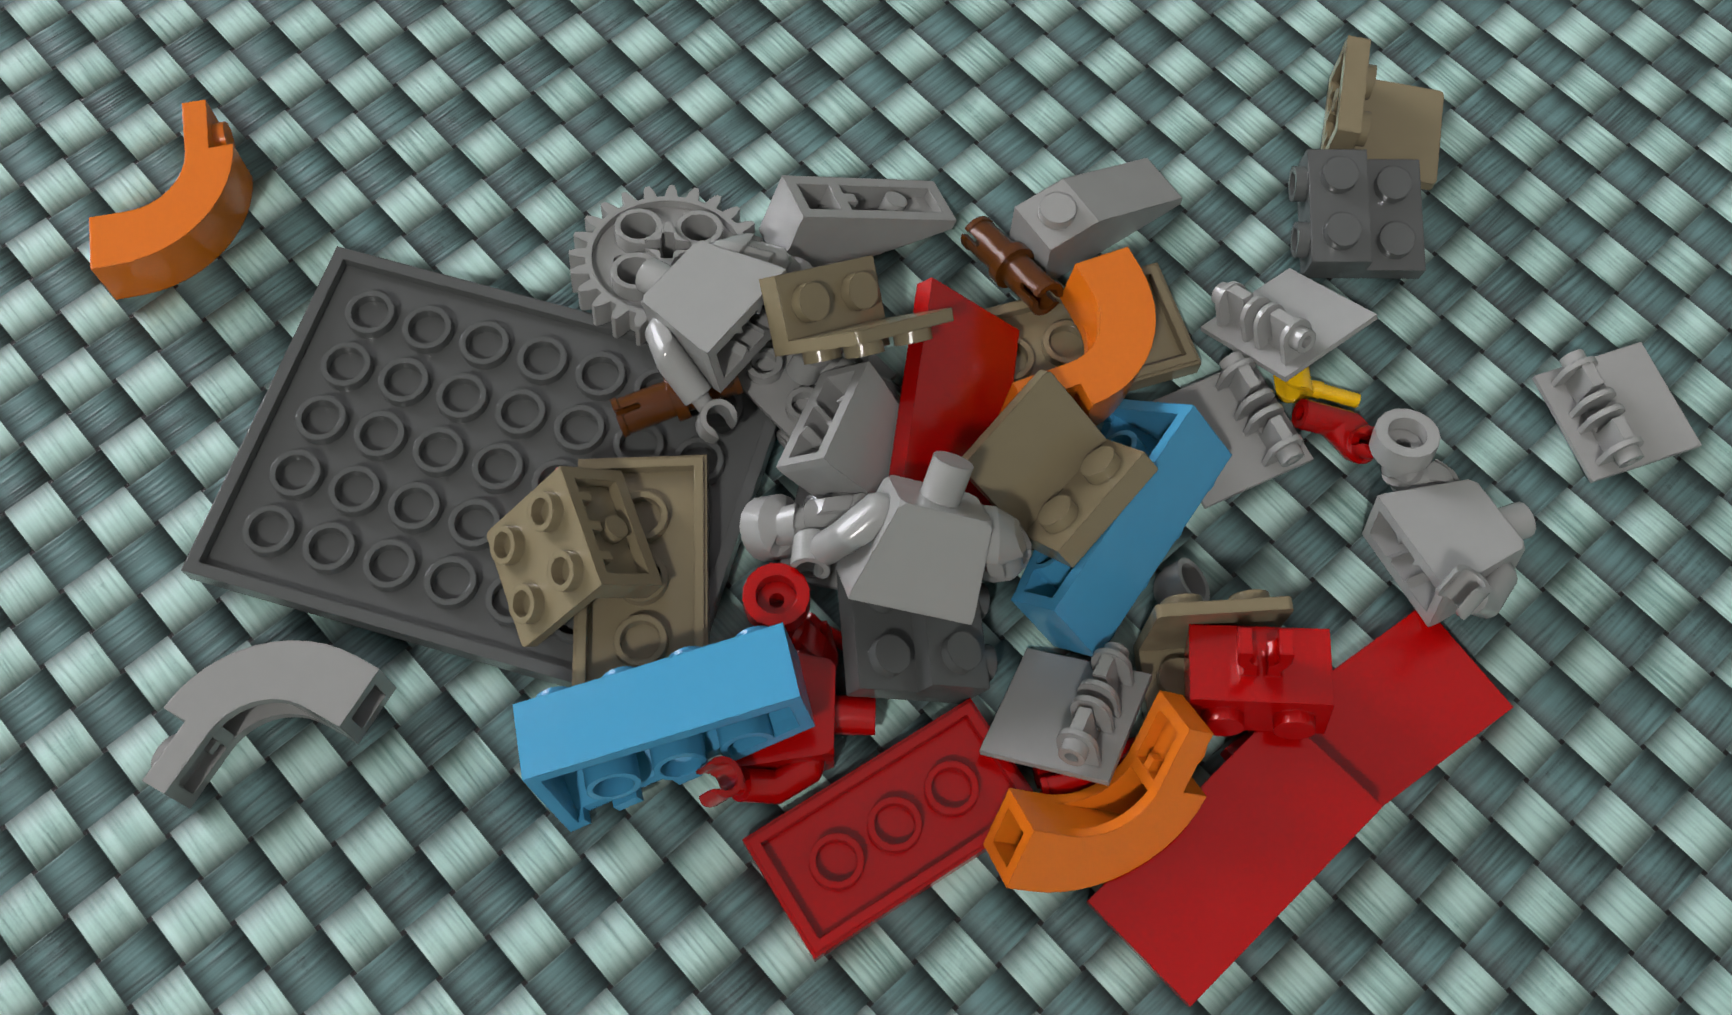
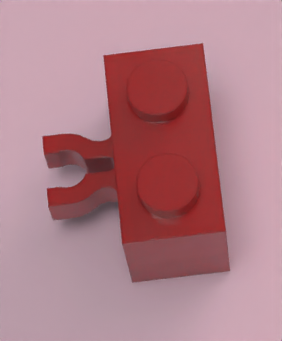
M1189 624L1184 652L1185 698L1213 732L1214 736H1233L1244 730L1271 731L1276 736L1284 739H1304L1313 736L1315 733L1325 734L1335 706L1330 629Z

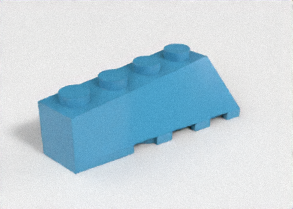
M1124 399L1118 408L1103 421L1104 424L1100 432L1106 439L1145 452L1156 465L1158 471L1074 568L1036 550L1033 551L1011 601L1053 646L1092 657L1096 649L1103 648L1105 643L1110 642L1136 599L1147 587L1150 578L1174 542L1181 536L1184 527L1206 494L1212 489L1217 477L1231 458L1232 454L1194 405Z
M783 622L769 627H749L730 639L703 647H683L671 653L667 658L637 667H617L606 672L601 678L571 687H551L541 691L535 698L512 704L522 781L570 832L591 824L589 811L611 801L613 807L619 811L644 801L642 788L662 779L672 780L681 785L702 776L703 774H697L696 770L707 763L708 759L719 754L736 761L815 727L799 656Z

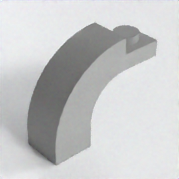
M300 640L273 641L236 651L217 660L192 677L164 706L165 710L184 723L176 734L166 738L156 749L151 760V769L142 781L191 809L234 747L247 734L259 726L283 718H306L320 722L359 744L396 690V687L379 668L354 654L324 643Z

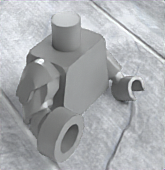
M755 233L738 234L711 242V244L706 242L695 243L672 266L657 258H649L641 265L636 275V288L644 294L641 304L649 322L645 330V338L656 367L683 404L687 406L692 403L699 414L695 422L696 432L701 439L712 444L716 443L719 437L715 429L708 424L706 415L710 413L721 415L727 425L733 429L737 423V411L734 405L727 400L712 399L708 391L712 387L721 393L771 339L759 279L813 268L808 261L788 254L785 248L761 242L762 238L755 236Z
M799 353L793 355L788 363L786 371L794 382L805 386L815 384L776 468L817 499L808 500L803 507H800L791 497L784 494L757 497L748 502L741 513L739 528L741 540L746 550L755 559L766 562L791 558L793 537L797 532L807 528L825 529L866 495L876 493L883 479L889 476L900 399L894 383L880 375L869 361L857 364L843 357L839 362L829 360L804 365L802 354Z
M1392 409L1384 412L1377 419L1369 441V448L1372 456L1381 464L1383 481L1391 486L1393 492L1377 496L1362 535L1428 627L1438 624L1455 613L1463 620L1467 619L1470 615L1485 619L1495 617L1517 584L1518 577L1515 568L1525 551L1523 540L1532 537L1536 530L1533 513L1527 505L1520 501L1497 508L1479 483L1469 479L1461 480L1453 469L1440 460L1435 459L1432 461L1441 439L1436 424L1421 412L1411 409Z
M936 451L933 453L923 482L896 475L887 476L881 482L876 493L866 495L825 529L807 528L797 532L793 537L790 566L797 568L801 563H815V577L825 579L830 574L831 564L837 562L836 570L848 599L972 625L982 580L996 583L1014 579L1028 564L1031 557V541L1017 518L997 506L982 505L976 496L965 492L974 469L970 461L957 454Z

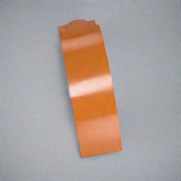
M206 99L182 103L185 156L182 170L170 189L161 197L143 207L125 212L89 217L90 269L116 300L155 293L175 286L196 275L225 251L245 221L251 204L253 177L235 148L234 138L228 123L217 120Z
M1129 247L1076 263L1063 290V295L1060 297L1080 332L1084 345V355L1072 362L1047 371L1057 378L1096 426L1108 418L1124 400L1147 360L1155 336L1156 313L1152 291L1146 276ZM1034 375L1012 383L1000 413Z
M1159 690L1128 754L1116 768L1109 786L1096 783L1077 792L1057 795L1013 788L1008 789L983 843L1006 888L1051 893L1074 891L1096 886L1116 879L1144 864L1161 852L1184 830L1207 797L1192 775L1197 765L1205 756L1213 732L1182 694Z

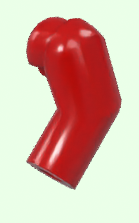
M1304 398L1296 403L1291 419L1292 425L1295 428L1322 435L1344 459L1350 462L1366 464L1374 459L1369 448V441L1374 426L1369 425L1361 415L1350 410Z

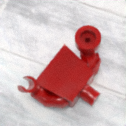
M784 563L763 565L748 576L743 586V607L748 621L753 626L769 627L783 622L799 656L815 727L735 761L730 757L718 756L700 766L696 773L699 775L711 774L717 779L720 789H711L699 796L701 804L705 807L718 806L731 797L737 802L781 804L818 782L824 770L834 768L835 735H875L876 698L836 695V671L839 655L831 628L827 620L821 621L815 614L810 612V588L805 576L796 568Z

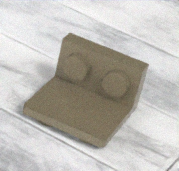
M1348 35L1329 77L1321 149H1367V159L1419 160L1421 189L1431 190L1437 181L1444 102L1443 92L1377 80V65L1369 64L1371 39Z
M873 255L759 279L775 357L801 353L804 365L842 357L841 348H843L845 359L884 352V346L890 344L889 337H893L894 346L933 339L932 326L954 321L952 307L885 317Z
M1039 370L962 456L974 466L969 479L970 482L992 506H997L1020 521L1031 541V548L1071 568H1074L1158 471L1156 465L1145 452L1106 439L1051 372Z
M559 466L487 532L490 553L495 562L509 605V612L514 620L523 647L538 646L595 598H648L663 586L623 473L619 470Z
M1252 589L1234 593L1229 596L1228 600L1203 601L1202 596L1199 594H1177L1167 597L1161 601V604L1155 605L1133 645L1136 671L1152 674L1151 683L1141 705L1143 722L1159 690L1182 694L1185 697L1184 652L1189 624L1282 627L1294 611L1292 597H1270L1269 592L1266 590Z

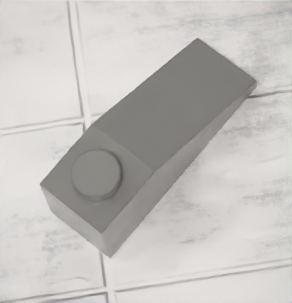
M1143 158L1063 178L1015 206L1009 239L1013 242L1024 243L1032 251L1034 262L1052 279L1056 280L1071 271L1076 263L1091 259L1181 204L1182 197L1150 160Z
M782 175L759 227V231L765 243L783 247L791 256L800 257L808 261L812 267H818L870 255L876 256L951 230L957 220L934 181Z

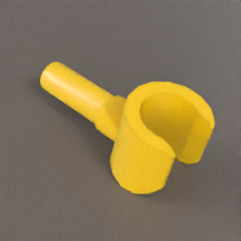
M1309 366L1286 382L1273 375L1276 394L1285 403H1297L1302 398L1308 399L1312 397L1357 408L1361 401V394L1327 385L1322 381L1311 380Z

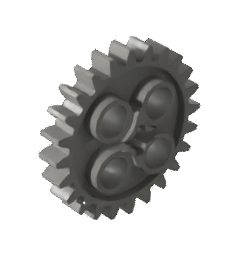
M669 185L665 196L657 197L653 189L647 186L644 188V199L636 200L627 192L621 193L622 207L620 208L607 202L601 203L602 219L587 215L584 218L586 232L574 233L575 249L569 250L573 293H578L580 309L582 311L592 309L593 324L596 326L611 321L612 335L616 339L629 330L635 331L636 346L641 347L646 342L645 330L649 324L641 304L644 294L637 290L635 284L636 275L641 265L649 258L654 257L672 266L695 243L706 242L711 244V242L734 235L755 233V223L753 221L740 222V208L738 206L722 212L721 196L716 195L704 203L699 201V189L693 188L686 198L678 197L675 185Z

